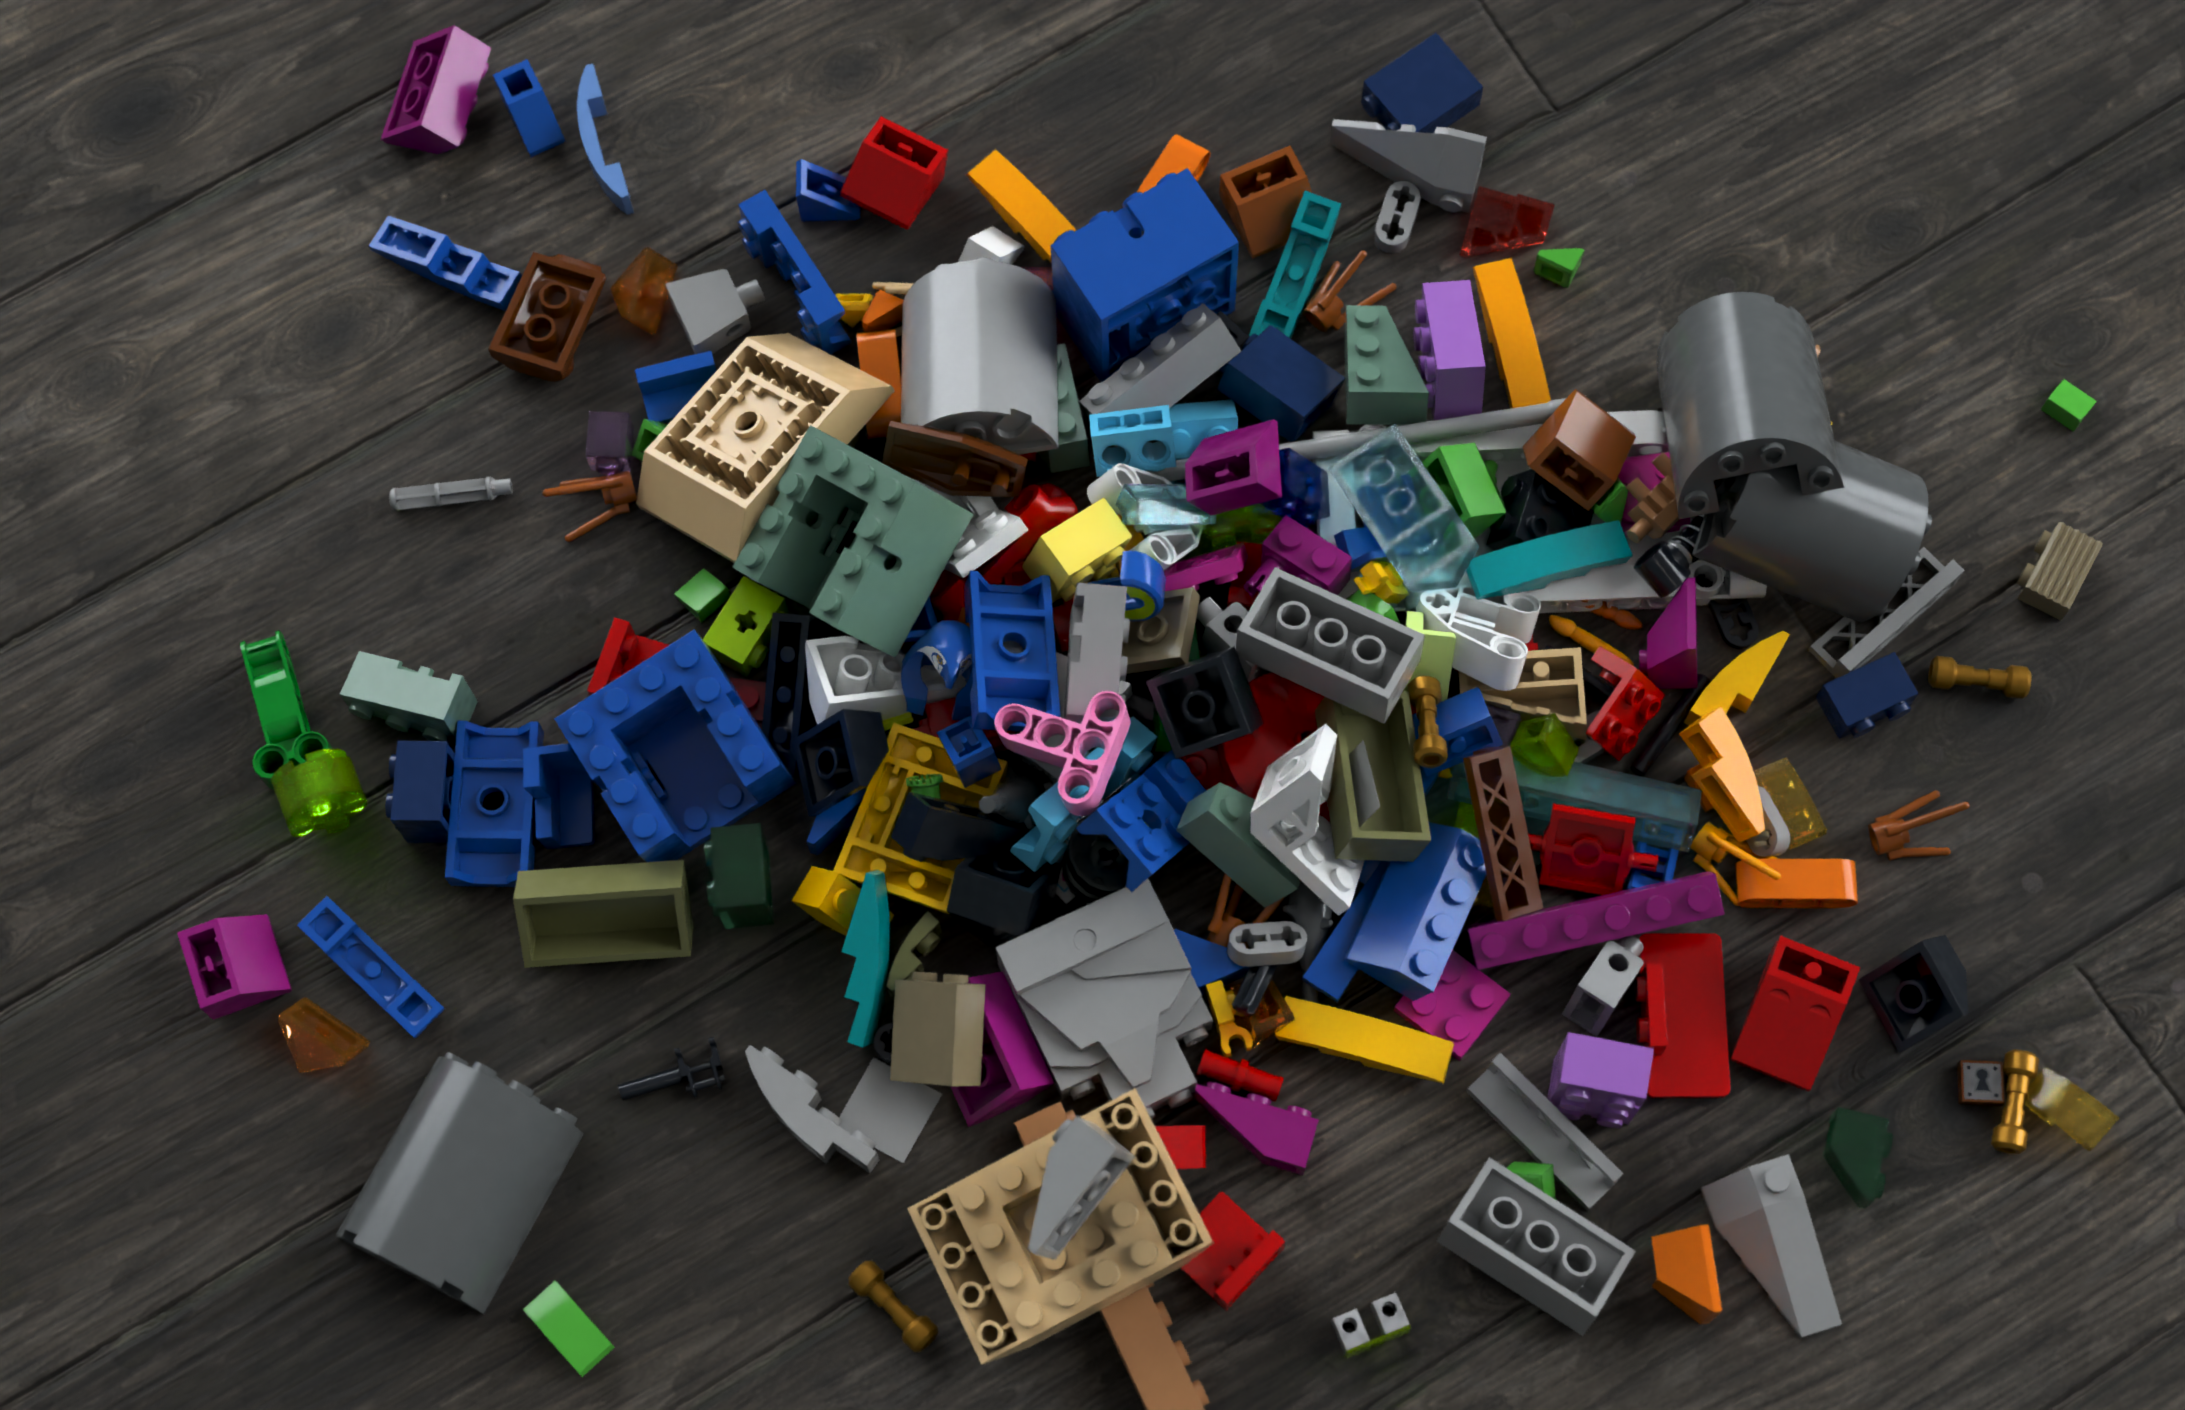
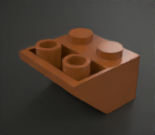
M1290 145L1220 175L1219 196L1252 259L1286 245L1292 230L1291 225L1304 191L1312 193L1308 178Z
M1575 389L1522 448L1528 467L1589 511L1616 482L1636 435Z

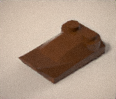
M533 252L489 346L490 356L511 370L543 380L556 382L568 377L574 367L573 356L607 279L606 274L601 271V266L562 254L549 257Z

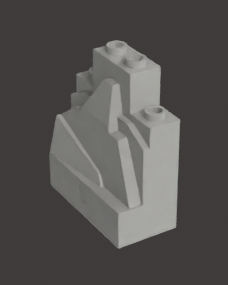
M1149 879L1144 881L1133 892L1127 887L1122 888L995 947L999 969L1001 972L1003 971L1062 1099L1072 1096L1073 1100L1082 1098L1096 1089L1094 1084L1098 1082L1101 1083L1109 1102L1135 1088L1151 1119L1155 1117L1153 1111L1169 1104L1170 1109H1173L1193 1099L1191 1093L1195 1092L1197 1080L1179 1044L1184 1042L1186 1046H1192L1206 1039L1209 1036L1207 1031L1212 1029L1213 1019L1191 974V966Z

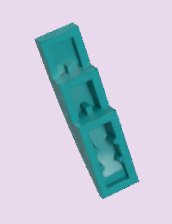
M1617 520L1551 534L1468 559L1463 565L1475 596L1479 600L1543 589L1552 581L1585 576L1593 568L1626 563L1633 557L1621 524Z
M879 870L867 872L841 951L857 957L844 997L860 1002L847 1042L862 1048L874 1043L873 1040L884 1003L889 965L890 913L885 872Z

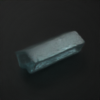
M1124 484L1115 504L1122 512V522L1124 525L1216 524V515L1211 516L1187 502L1186 485Z

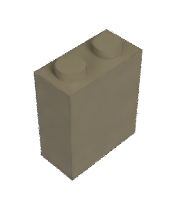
M913 972L912 980L895 979L890 1081L942 1086H981L985 984L968 983L969 975L943 974V981H937L938 973Z

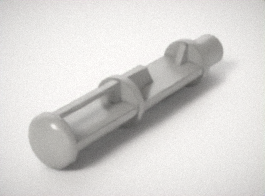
M493 477L392 488L389 493V502L394 511L485 500L490 501L496 499L499 495L513 494L511 478L495 480Z

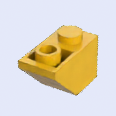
M812 866L791 901L817 921L846 936L861 889L839 872ZM889 911L891 921L894 914Z

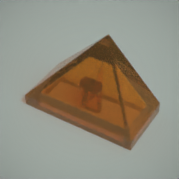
M644 248L610 288L621 317L644 331L655 334L668 297L665 284L673 281L678 265L651 248Z
M1272 979L1255 1014L1252 1017L1245 1015L1241 1017L1246 1030L1252 1036L1253 1048L1295 1020L1292 1011ZM1241 984L1230 987L1235 996Z
M306 997L280 1013L278 1018L299 1073L344 1065L368 1048L370 1043L368 1039Z

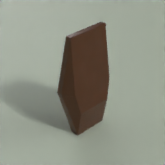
M890 421L882 463L950 496L1019 497L1028 459L993 443L964 433Z

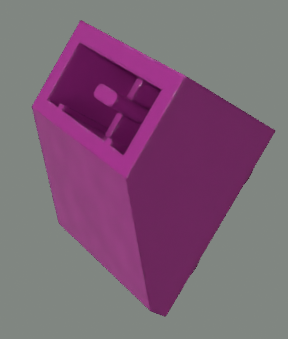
M1273 419L1204 438L1185 462L1187 502L1212 516L1281 498L1278 422Z
M267 914L216 918L177 932L200 1009L213 1020L292 991L272 924Z

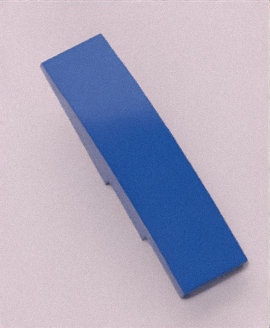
M387 216L368 246L377 254L418 275L504 311L507 310L522 277L519 271L489 262L483 253L454 244L445 234L391 216Z
M1382 861L1302 977V981L1337 1003L1356 973L1360 971L1344 961V957L1389 861Z

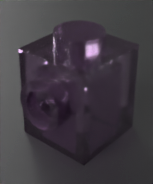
M589 411L585 456L591 470L603 475H613L619 473V471H631L634 426L629 412Z

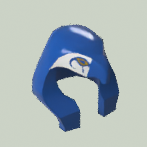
M942 620L915 642L902 660L901 682L907 704L906 711L923 716L928 688L922 680L920 670L925 665H934L939 675L943 677L945 687L948 689L953 688L956 679L960 675L965 678L966 685L957 693L951 714L952 720H962L971 715L970 692L973 686L970 628L965 623L956 620Z

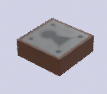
M1960 1060L1957 1063L1959 1104L2002 1106L2004 1104L2003 1062Z

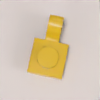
M1371 560L1360 569L1363 577H1356L1354 579L1363 595L1375 593L1376 596L1386 603L1398 604L1409 595L1402 584L1405 582L1401 571L1394 564L1386 561Z
M1222 980L1207 984L1205 996L1217 1032L1221 1038L1220 1047L1223 1055L1231 1057L1229 1041L1233 1038L1241 1039L1245 1044L1246 1051L1252 1050L1253 1041L1251 1034L1245 1028L1237 1026L1234 1022V1015L1237 1014L1236 1010L1232 1008V1002L1235 998L1233 990L1225 991Z

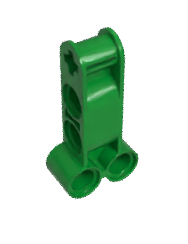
M278 630L275 632V636L247 644L245 641L241 642L242 656L266 745L257 750L252 760L253 768L266 786L276 791L290 788L296 782L298 772L304 771L313 778H324L330 775L336 768L337 755L322 734L310 729L288 646L282 632ZM323 749L322 755L318 759L307 761L311 751ZM277 761L284 762L278 772L268 774V769L273 763Z

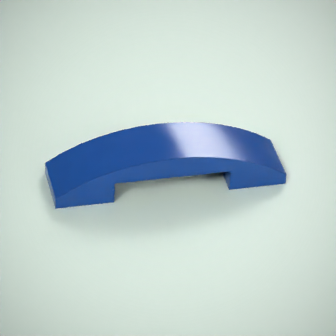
M328 896L297 924L325 954L415 1039L445 1009L360 929Z

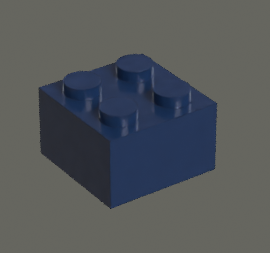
M397 741L396 754H391L389 775L391 779H394L393 793L387 794L385 811L387 818H390L395 825V829L400 832L407 843L448 842L455 754L447 741Z

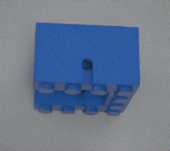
M1188 168L1178 174H1167L1158 181L1155 187L1144 193L1136 192L1126 198L1122 204V209L1115 213L1113 210L1110 212H1100L1092 217L1087 225L1075 232L1069 230L1062 233L1051 244L1056 316L1100 382L1109 378L1120 369V366L1126 360L1134 358L1147 348L1155 337L1166 333L1180 322L1187 312L1196 309L1202 303L1215 314L1220 310L1225 315L1235 311L1239 241Z
M695 629L554 718L590 778L602 789V797L636 852L646 862L678 860L796 784L713 652ZM648 762L666 790H663L647 765Z

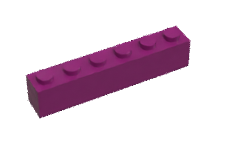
M1708 871L1548 907L1505 921H1496L1495 919L1468 925L1466 928L1477 970L1717 917L1725 915L1716 874Z

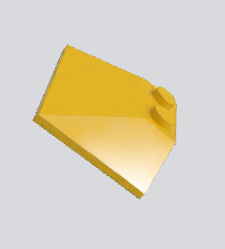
M893 723L887 738L889 751L868 784L833 871L839 872L847 879L863 884L867 872L874 870L885 872L887 893L949 914L947 907L955 869L965 858L941 861L927 857L925 862L916 861L905 856L902 853L904 848L891 838L907 795L911 792V787L906 785V778L919 776L920 779V775L926 778V774H940L943 776V782L939 784L942 800L979 808L980 800L985 796L993 795L997 785L1005 780L1008 762L997 758L1002 770L964 788L939 738Z

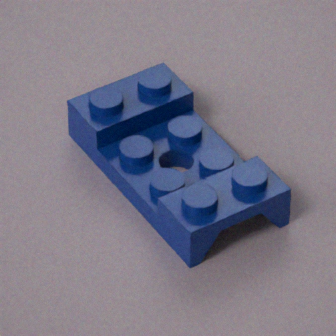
M763 190L738 204L742 219L737 223L744 235L742 242L752 259L759 257L765 268L775 264L782 278L785 281L791 279L797 288L794 294L801 310L796 313L803 325L800 330L805 341L815 347L817 346L830 355L850 344L851 339L838 321L845 314V309L767 191Z
M969 571L964 585L965 620L970 625L973 686L970 692L972 729L996 730L994 723L996 714L1002 707L1012 703L1021 704L1061 717L1050 576L1041 575L1023 586L989 584L978 571ZM1006 641L1017 642L1023 648V652L1011 653L1005 649L1003 643ZM1015 722L1009 726L1007 731L1022 732L1026 724L1024 722Z
M457 721L445 879L451 886L515 887L518 871L534 870L535 847L533 845L535 799L523 788V748L543 746L544 731L539 722L530 721L519 728H485L468 721ZM489 793H502L504 795V802L500 808L493 811L483 808V800Z
M1170 750L1117 795L1115 794L1096 809L1076 829L1083 835H1107L1129 860L1126 887L1133 892L1190 843L1176 829L1187 803L1207 790L1190 772L1188 765L1183 760L1176 759L1173 751Z

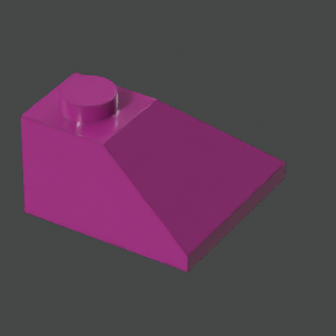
M1687 578L1648 632L1647 650H1639L1640 671L1643 674H1648V679L1659 689L1698 688L1695 578Z

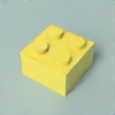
M1102 498L1040 536L1022 568L1031 580L1041 575H1049L1052 604L1061 598L1067 602L1074 598L1077 582L1086 583L1093 578L1095 581L1102 580L1114 572L1116 569L1114 564L1122 559V553L1125 551L1124 548L1133 536L1106 499Z

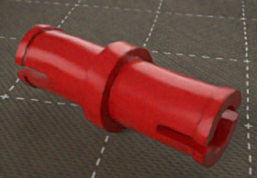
M1208 1049L1204 1050L1196 1073L1231 1085L1232 1091L1239 1093V1090L1242 1089L1266 1097L1273 1102H1276L1284 1080L1282 1076L1278 1077L1249 1066L1250 1061L1242 1058L1239 1062L1210 1052Z

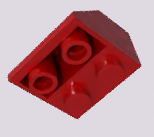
M881 116L863 140L841 189L840 196L908 230L944 179L948 149Z

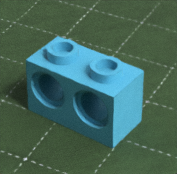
M1169 405L1089 415L1097 477L1103 475L1118 463L1152 472L1176 467ZM1152 440H1157V441H1158V442H1154V443H1149V441H1152ZM1112 445H1117V446H1118V447H1115V448H1109V446H1112Z

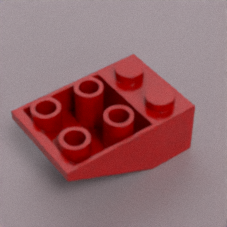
M1780 936L1771 949L1730 1060L1810 1092L1846 1008L1860 967Z

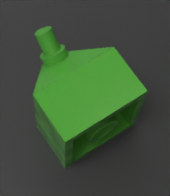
M1475 443L1439 446L1409 473L1414 476L1435 549L1424 554L1425 556L1462 551L1506 513L1503 499L1496 485L1497 478L1495 475L1498 470V464L1493 460L1484 461Z

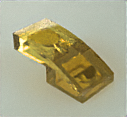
M1787 757L1753 771L1757 785L1763 787L1768 792L1788 827L1790 833L1788 848L1790 850L1827 834V829L1811 796Z
M2045 1067L2029 1085L2028 1094L2024 1100V1104L2048 1125L2053 1126L2057 1124L2088 1152L2099 1143L2119 1119L2117 1115L2090 1094L2048 1067Z

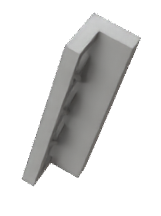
M1923 547L1918 551L1921 556L1920 562L1922 561L1935 574L1925 584H1913L1912 575H1907L1905 583L1898 590L1905 591V602L1897 609H1886L1882 616H1877V626L1868 634L1855 633V620L1844 616L1815 641L1808 650L1836 678L1864 666L1955 586L1965 570L1954 559L1944 567ZM1849 625V633H1842L1841 631ZM1831 640L1849 641V651L1838 661L1823 648Z
M1501 1053L1491 1061L1489 1068L1467 1089L1466 1092L1538 1163L1553 1164L1554 1179L1587 1212L1622 1176L1623 1172Z

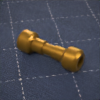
M1936 656L1931 660L1928 673V682L1932 688L1949 690L1954 684L1964 686L1980 685L1986 686L1988 689L2002 690L2006 697L2020 699L2029 694L2032 679L2031 671L2025 666L2010 665L2005 670L1991 668L1983 670L1975 669L1973 666L1959 665L1952 657Z
M1419 676L1408 684L1410 704L1416 707V716L1419 719V738L1413 744L1414 759L1422 767L1436 768L1445 763L1448 758L1446 740L1439 736V727L1436 724V705L1442 699L1440 682L1434 677Z
M2011 1050L2004 1057L2003 1071L2008 1076L2006 1087L2008 1095L2006 1107L2003 1108L2001 1124L1993 1128L1991 1144L1997 1151L2007 1154H2020L2026 1150L2028 1133L2023 1128L2025 1114L2023 1106L2025 1097L2028 1094L2029 1081L2037 1076L2039 1066L2037 1056L2028 1051Z
M874 1261L863 1262L850 1275L848 1285L860 1297L869 1296L879 1308L882 1307L892 1317L891 1320L903 1331L902 1341L913 1352L923 1351L937 1337L938 1327L927 1316L918 1317L908 1305H904L894 1295L895 1292L883 1281L884 1272Z

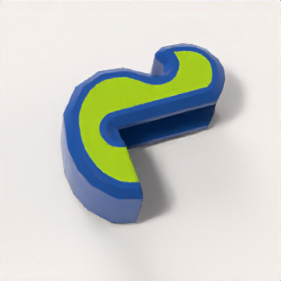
M1123 551L1121 575L1119 577L1088 582L1090 584L1127 587L1125 618L1132 622L1145 621L1155 617L1164 606L1166 577L1163 568L1155 559L1139 551Z

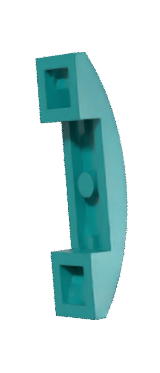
M1304 191L1291 225L1290 236L1266 298L1262 300L1249 337L1254 333L1260 335L1268 326L1272 325L1290 339L1292 338L1328 248L1340 212L1341 203Z

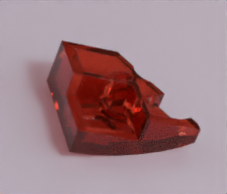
M1479 186L1459 256L1471 257L1544 243L1555 204L1520 194L1513 196Z

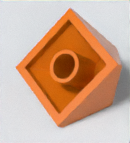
M1709 1224L1652 1236L1651 1240L1657 1279L1652 1284V1287L1697 1323L1709 1324L1722 1312Z

